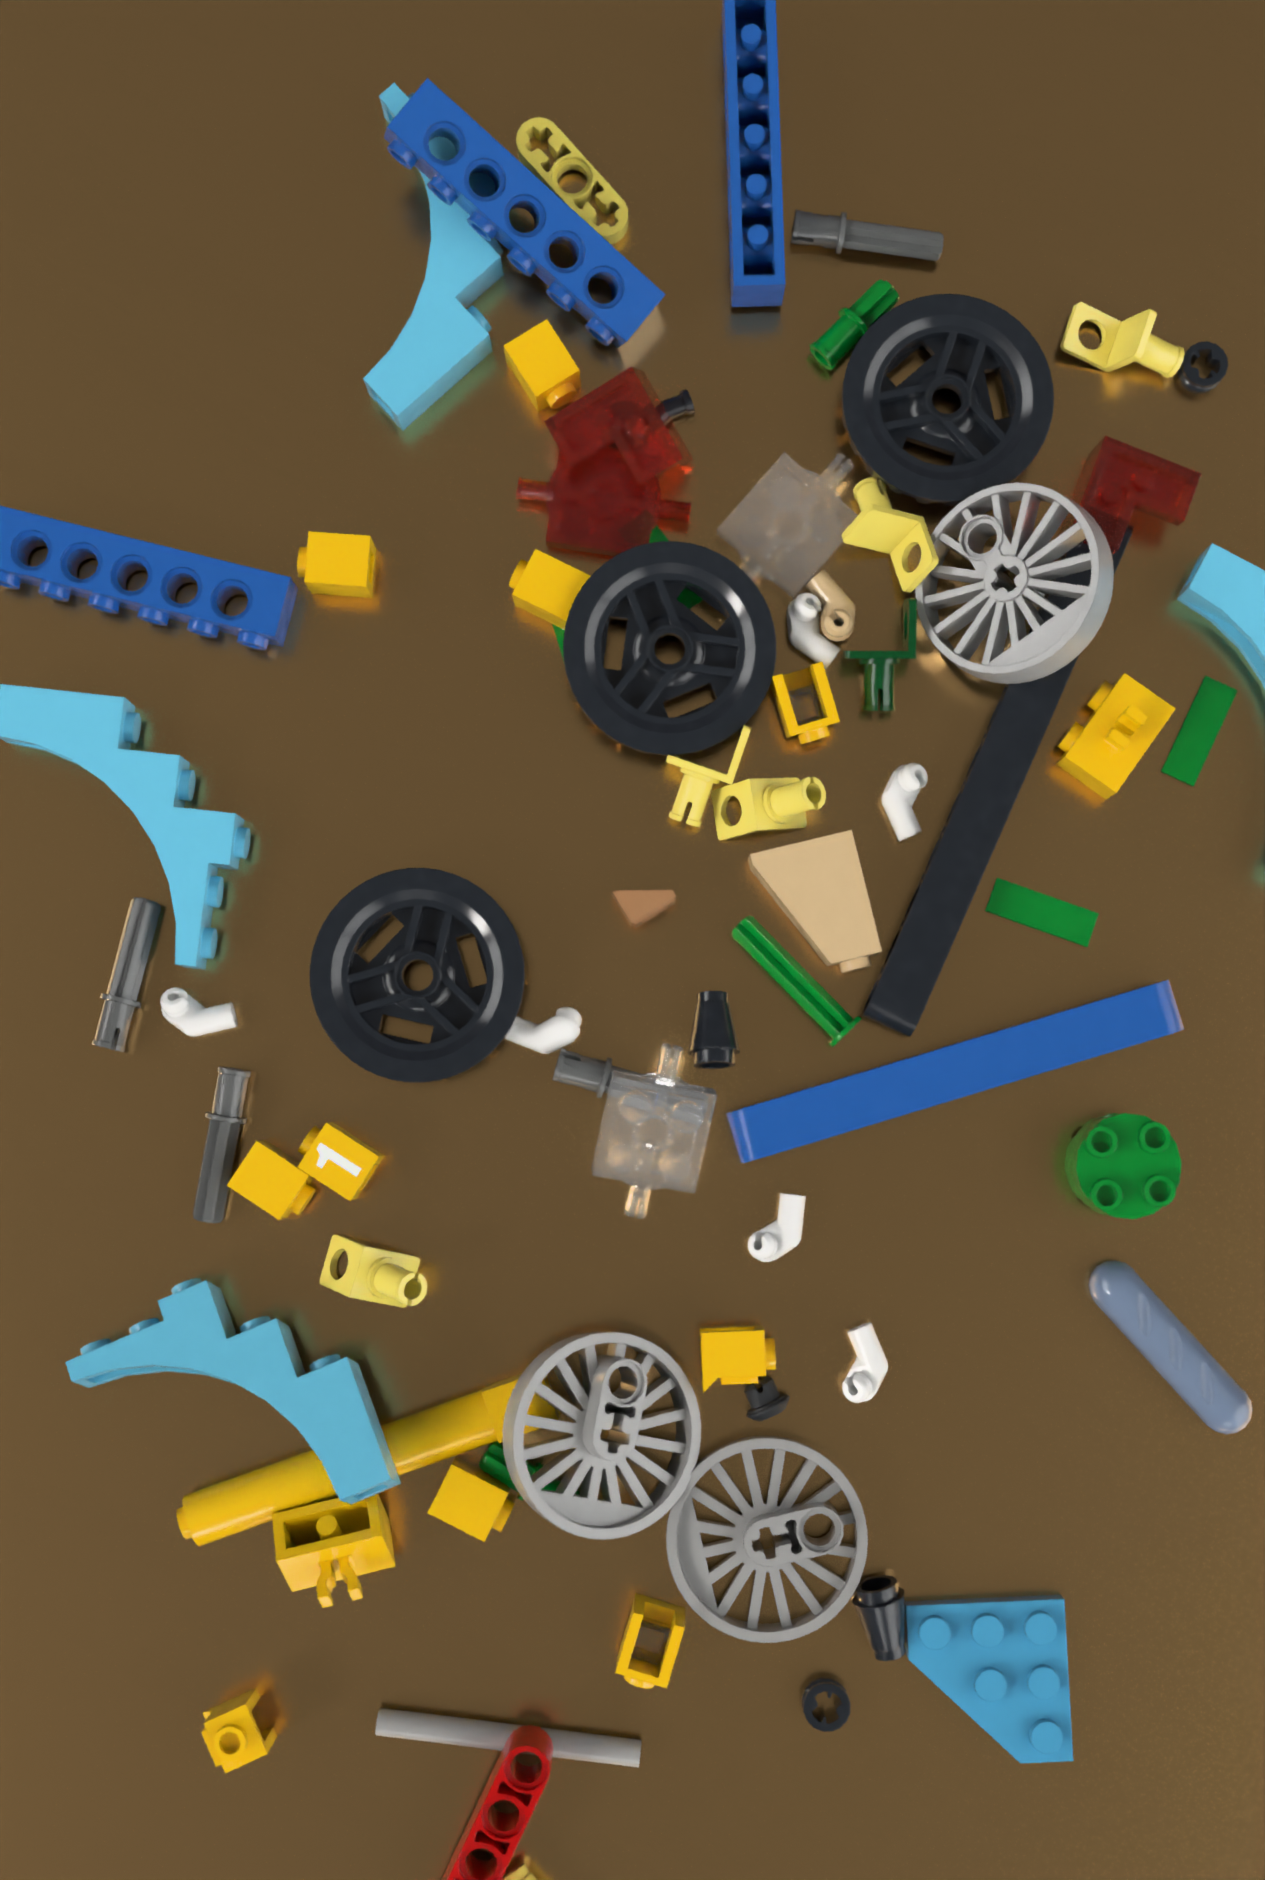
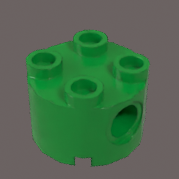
M1109 1113L1090 1119L1077 1132L1076 1136L1072 1137L1066 1148L1064 1169L1070 1189L1086 1206L1102 1215L1137 1219L1154 1214L1160 1208L1167 1206L1173 1201L1176 1196V1189L1180 1183L1182 1161L1176 1141L1172 1138L1170 1131L1165 1125L1155 1122L1145 1115Z

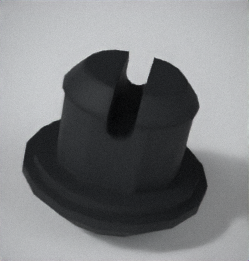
M769 1376L759 1378L762 1385L760 1389H757L754 1383L745 1386L744 1393L751 1406L747 1411V1418L763 1421L786 1409L790 1396L784 1393L779 1394L773 1378Z

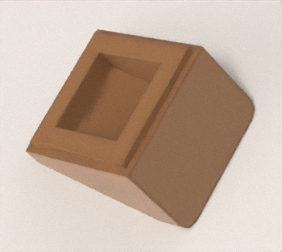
M673 890L612 891L613 898L632 928L639 927L675 905L677 897Z

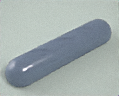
M1117 1260L1105 1261L1096 1266L1090 1275L1088 1285L1090 1295L1099 1308L1207 1426L1218 1433L1226 1435L1234 1434L1244 1429L1251 1420L1253 1412L1252 1402L1246 1391L1239 1386L1132 1267L1125 1262Z

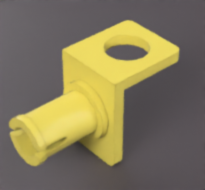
M1083 302L1074 305L1060 344L1062 351L1107 373L1137 362L1165 378L1174 376L1180 368L1185 354L1182 347L1175 346L1151 334L1157 316L1156 311L1147 309L1120 321ZM1084 321L1094 322L1101 330V343L1094 350L1087 349L1079 340V327Z
M874 477L865 478L857 483L853 489L854 498L861 512L841 534L843 542L890 554L902 590L911 593L937 566L939 561L924 517L892 509L886 492L885 482L881 479L877 481V478ZM916 544H919L921 560L917 568L910 572L907 564L908 556L911 549Z
M744 725L728 773L679 756H667L666 762L681 767L680 772L684 773L672 811L669 812L668 817L681 822L688 802H692L686 824L700 827V821L713 783L719 785V782L722 781L733 784L752 727Z
M797 777L753 778L714 789L711 792L717 837L719 840H728L757 831L805 828L807 826L805 811L820 809L825 804L826 791L824 785L816 777H806L801 781ZM733 796L739 800L742 813L736 825L730 823L726 810L728 801Z
M336 1234L331 1238L320 1277V1284L349 1298L405 1308L407 1305L415 1306L424 1299L428 1286L426 1278L417 1272L420 1264L418 1257L366 1246ZM346 1251L348 1265L345 1274L339 1279L336 1272L337 1262L340 1255Z

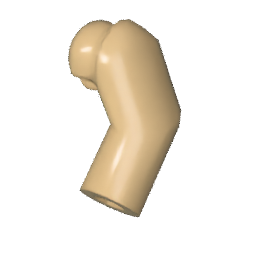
M824 569L806 584V587L821 602V630L824 635L832 641H843L853 633L855 604Z

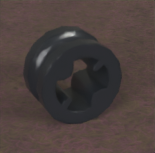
M1209 341L1198 342L1190 346L1185 352L1182 364L1177 371L1181 385L1188 391L1196 394L1207 393L1213 390L1226 375L1228 357L1220 346ZM1199 357L1206 358V366L1214 368V371L1211 370L1206 378L1199 377V369L1191 367V364L1194 365Z
M819 1677L812 1680L805 1687L802 1694L803 1712L810 1725L823 1732H832L841 1728L847 1722L851 1703L844 1686L839 1681L830 1677ZM822 1692H826L828 1698L831 1697L832 1693L839 1697L834 1702L836 1712L828 1717L825 1716L824 1710L821 1711L820 1716L813 1711L818 1706L816 1696Z

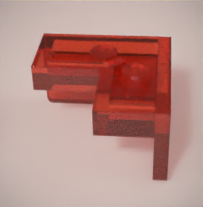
M632 366L544 421L569 467H576L614 442L637 483L641 486H644L678 464L685 466L693 461L689 450L645 372Z
M1105 435L1089 453L1072 500L1083 507L1095 519L1107 539L1111 554H1115L1120 548L1134 509L1176 526L1182 524L1187 516L1202 473ZM1070 512L1065 517L1059 535L1077 523V520ZM1087 539L1083 540L1082 543L1088 545Z

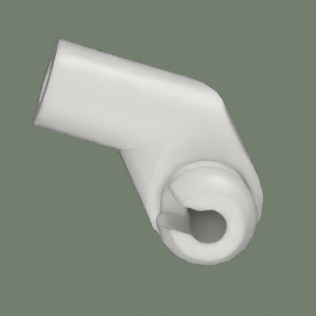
M801 593L790 602L786 612L788 639L796 649L814 662H823L824 669L826 670L841 649L820 634L818 613L821 610L820 600L811 593Z
M917 763L901 765L893 771L881 796L883 808L899 842L922 832L912 806L921 788L926 786L928 775L924 767Z
M178 987L167 989L161 996V1011L165 1019L190 1037L206 1035L238 1026L232 1002L205 1008L188 995L184 989Z
M572 1007L557 1009L554 1017L540 1024L516 1016L512 1028L505 1039L539 1053L549 1054L575 1041L580 1034L579 1027L582 1023L580 1013Z
M780 1193L777 1220L763 1229L754 1232L749 1237L747 1243L748 1250L754 1258L762 1262H772L798 1246L802 1236L806 1196Z
M871 1322L847 1331L857 1358L843 1381L842 1391L844 1396L854 1403H861L872 1399L888 1371L887 1359Z

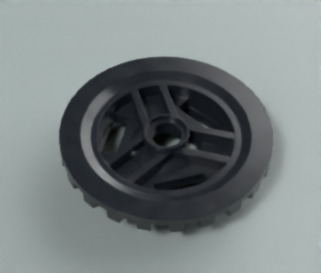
M934 294L907 301L888 311L871 325L859 340L852 352L843 380L841 392L842 420L844 429H847L850 446L855 455L860 456L866 464V470L874 478L878 477L889 485V490L898 495L904 493L916 498V502L924 504L938 502L945 503L946 506H957L960 502L981 490L996 485L1013 483L1030 466L1041 449L1050 429L1054 407L1053 381L1046 357L1038 342L1029 330L1007 311L990 302L967 295ZM926 349L932 357L896 387L886 375L912 353ZM994 372L1003 386L1008 409L1007 418L994 420L985 373ZM948 388L955 391L960 397L961 407L951 414L938 411L932 402V395L937 390ZM905 440L953 456L952 465H936L917 459L903 449Z
M660 541L630 548L605 562L590 576L577 594L568 614L563 639V658L569 685L576 701L588 719L617 743H621L638 752L664 756H678L704 751L725 741L744 726L765 698L775 670L777 655L776 634L770 610L763 595L751 578L734 562L720 553L703 546L678 541ZM684 589L694 592L724 616L726 620L718 630L714 629L677 600ZM611 618L627 620L621 670L603 667L609 620ZM665 635H673L679 638L685 649L683 658L674 664L661 662L654 652L655 643L659 638ZM710 684L716 697L714 702L678 717H668L663 705L664 702Z
M405 868L386 872L363 882L344 896L331 910L322 924L312 951L310 989L314 1008L323 1029L336 1047L352 1062L371 1073L391 1080L433 1082L468 1071L492 1054L496 1047L506 1038L523 1001L525 984L523 950L511 921L497 902L483 889L467 879L442 870ZM395 916L404 927L367 963L359 955L361 947L389 918ZM470 934L475 936L487 977L486 984L472 988L470 987L457 943V938ZM417 960L427 962L433 970L431 984L420 991L411 990L405 984L403 977L405 968L411 962ZM384 1015L434 1026L430 1043L427 1044L381 1033L380 1029Z

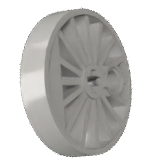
M1006 483L981 490L960 502L940 521L930 537L939 561L937 566L915 588L918 615L931 642L960 669L972 676L994 683L1016 684L1030 682L1048 676L1066 666L1095 637L1104 621L1111 602L1114 583L1113 559L1109 544L1101 527L1083 507L1052 489L1036 484ZM1021 501L1013 532L1009 503ZM1040 501L1052 503L1033 532ZM993 509L994 517L985 513ZM1070 512L1077 520V523L1049 543ZM997 534V541L990 551L983 553L986 541ZM1087 539L1089 553L1056 561L1080 542ZM951 548L969 560L975 570L942 566ZM1091 569L1089 586L1048 581ZM1010 570L1017 575L1014 578V583L1004 571ZM938 578L974 583L937 593ZM1049 594L1076 598L1077 600L1065 609H1061L1044 596ZM967 602L940 622L937 610ZM1039 606L1053 617L1044 623L1036 607ZM1024 616L1033 629L1028 635L1026 634ZM972 622L956 648H954L948 638ZM1009 629L1011 647L1003 652ZM989 631L982 664L969 661Z
M590 1332L565 1338L539 1354L524 1370L512 1390L503 1422L502 1442L506 1466L511 1480L524 1501L540 1516L558 1528L576 1536L599 1540L616 1539L637 1533L658 1521L674 1506L685 1491L691 1479V1472L696 1467L701 1442V1420L693 1388L678 1363L662 1348L644 1338L620 1332ZM609 1343L607 1355L596 1356L595 1345ZM626 1346L638 1352L635 1360L624 1358ZM576 1351L579 1354L583 1388L565 1360L567 1356ZM653 1365L661 1377L647 1387L646 1374ZM618 1368L621 1374V1383L619 1388L611 1393L609 1378L611 1373ZM552 1369L575 1406L541 1383ZM667 1392H670L674 1408L642 1415L645 1409ZM534 1394L573 1420L574 1423L527 1415ZM676 1421L675 1441L638 1435L640 1430ZM525 1425L570 1433L523 1445ZM602 1429L609 1430L607 1439H600ZM635 1445L673 1452L668 1469L665 1471L634 1449ZM563 1451L530 1476L526 1460ZM626 1458L660 1482L650 1496L645 1492ZM567 1470L555 1491L542 1489ZM617 1475L635 1505L621 1502ZM581 1484L580 1495H575L576 1490ZM600 1484L603 1499L598 1498Z
M779 1436L745 1437L726 1443L707 1454L696 1464L695 1469L691 1472V1479L679 1500L670 1509L667 1521L666 1550L668 1562L674 1581L685 1601L704 1621L727 1635L750 1642L777 1643L789 1641L812 1633L827 1624L844 1608L854 1594L863 1574L867 1558L868 1534L866 1519L860 1500L849 1480L831 1460L820 1452L798 1441ZM755 1449H775L766 1504L763 1503L751 1451ZM788 1451L805 1457V1462L777 1506L785 1452ZM741 1453L753 1507L748 1504L719 1462ZM817 1465L833 1478L832 1481L803 1502L794 1504ZM711 1469L742 1514L696 1486L697 1481ZM842 1490L847 1498L850 1510L837 1513L835 1507L827 1500ZM692 1498L733 1524L697 1518ZM815 1514H824L832 1520L830 1531L821 1538H812L804 1533L805 1522L810 1516ZM853 1523V1545L841 1543L844 1535L843 1526ZM769 1527L772 1535H779L773 1538V1547L769 1549H763L761 1542L755 1541L760 1538L759 1529ZM700 1532L730 1538L703 1544ZM733 1552L711 1569L708 1568L706 1558ZM831 1554L848 1557L850 1562L842 1578L812 1558ZM795 1562L836 1589L824 1602L819 1604L791 1563ZM742 1563L717 1604L712 1584ZM780 1569L783 1570L811 1611L792 1620L790 1619ZM755 1570L747 1622L726 1615L750 1574ZM766 1572H769L780 1623H758Z

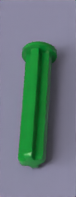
M748 915L732 930L733 938L833 1039L829 1043L832 1048L862 1019L859 1015L853 1019L753 916Z

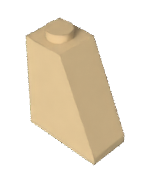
M852 830L749 855L748 863L750 870L827 967L839 964L841 973L872 966L870 956L882 952Z

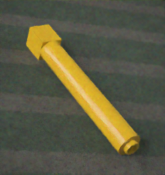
M522 1373L486 1385L482 1390L381 1425L398 1475L495 1441L501 1443L503 1439L504 1415L508 1400ZM546 1375L541 1383L552 1390ZM534 1394L527 1415L560 1420V1411ZM525 1425L524 1434L540 1428ZM313 1450L186 1494L182 1500L183 1507L177 1509L176 1515L183 1537L186 1540L193 1538L198 1546H202L270 1522L274 1513L335 1499L338 1496L322 1461Z

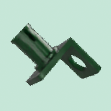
M908 598L903 601V651H842V659H859V664H864L863 711H878L879 689L880 710L896 711V705H894L895 664H900V659H916V598Z

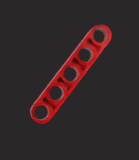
M533 1725L521 1726L508 1737L441 1880L502 1879L549 1780L553 1744L548 1733L542 1728ZM521 1752H531L537 1755L541 1762L533 1766H526L519 1763L515 1756ZM500 1800L511 1801L517 1806L518 1810L513 1813H502L495 1809L493 1803ZM484 1848L491 1851L495 1857L491 1860L483 1861L475 1858L471 1851Z

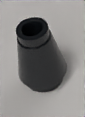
M724 991L700 992L697 994L688 1054L693 1056L694 1067L724 1069L735 1066V1055L740 1053L730 1003L728 1002V993Z
M877 1575L861 1580L855 1590L856 1595L853 1597L852 1602L871 1648L874 1651L875 1658L879 1661L899 1659L906 1653L905 1592L901 1587H898L897 1580L893 1576Z

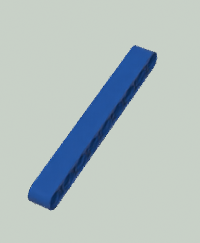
M1165 980L728 1112L726 1115L740 1162L746 1163L1184 1030V1026L1170 982Z

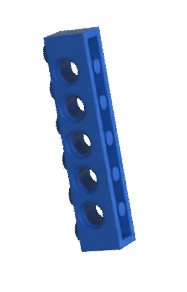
M723 0L722 36L731 307L782 306L786 282L776 0Z
M427 78L387 126L384 139L390 143L387 150L393 158L409 170L416 166L430 179L427 186L441 201L449 206L455 201L470 215L467 222L480 236L488 241L495 237L510 251L507 254L508 260L526 276L530 277L535 273L549 286L546 293L562 309L569 312L574 308L588 321L585 325L586 330L601 344L609 346L610 343H613L617 348L625 344L666 295L430 79ZM435 137L449 139L455 147L456 156L450 160L437 159L429 149V141ZM474 173H485L490 176L495 184V194L482 197L474 193L469 184V176ZM515 208L527 210L534 219V230L522 233L514 229L509 220V212ZM560 243L567 246L573 255L572 267L559 268L554 265L549 257L550 245ZM599 278L608 283L612 292L609 303L601 304L591 298L588 292L590 279Z
M0 506V586L19 589L22 582L38 586L39 594L59 601L68 602L70 595L89 599L87 605L94 609L118 614L120 607L138 611L137 618L161 626H167L169 619L188 623L187 630L201 636L217 638L219 631L238 636L237 643L257 650H267L268 643L281 647L284 645L298 592V587L291 577ZM40 546H47L48 554L45 561L38 566H29L28 557L32 550ZM96 558L98 566L95 573L85 579L77 578L79 565L86 559ZM139 570L147 571V582L141 589L137 591L126 590V581L133 572ZM188 582L197 584L198 590L193 600L183 604L176 603L175 594L181 585ZM239 594L247 596L248 603L242 613L236 616H228L224 613L225 604L230 597Z

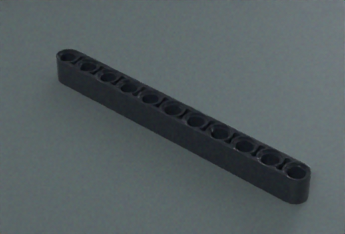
M1086 506L1084 509L1095 519L1107 539L1115 574L1134 526ZM1087 539L1062 555L1061 560L1089 553ZM1091 569L1052 579L1051 581L1089 586ZM1049 594L1044 596L1061 609H1065L1077 600L1076 598ZM1039 607L1038 613L1044 623L1053 617ZM1030 628L1028 634H1030L1033 631L1032 628ZM1078 656L1063 668L1043 678L1030 682L1005 685L862 1013L863 1017L908 1037L913 1034Z

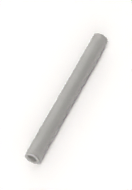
M379 1708L375 1735L502 1751L511 1733L524 1725ZM542 1728L552 1740L553 1757L639 1768L642 1740ZM521 1752V1753H523V1754L535 1755L534 1753H531V1752Z

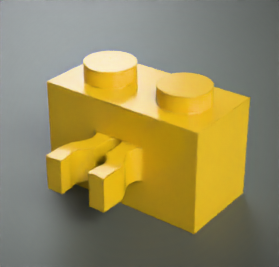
M1126 673L1122 674L1113 684L1107 680L1102 682L1087 703V706L1094 710L1083 726L1075 721L1057 746L1064 753L1056 765L1104 799H1108L1117 793L1176 709Z
M378 1494L354 1504L340 1501L339 1498L272 1514L276 1562L292 1592L317 1586V1596L322 1608L333 1606L331 1592L337 1585L336 1581L343 1579L344 1583H347L348 1592L354 1601L363 1598L361 1583L357 1576L396 1566L390 1520Z

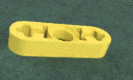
M541 117L532 118L524 122L516 135L517 152L521 163L610 244L620 241L628 229V208L625 201L556 124L549 119ZM535 137L539 141L549 138L548 149L556 160L551 169L549 158L542 150L537 148L530 152L531 138ZM568 170H577L584 174L587 183L581 191L567 193L559 187V177ZM596 191H598L595 194V204L606 215L612 211L615 212V225L612 227L605 222L599 226L596 225L597 214L589 203Z

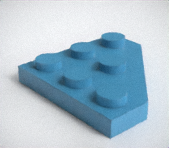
M1061 1595L905 1601L906 1655L909 1661L1019 1763L1073 1761L1065 1600Z

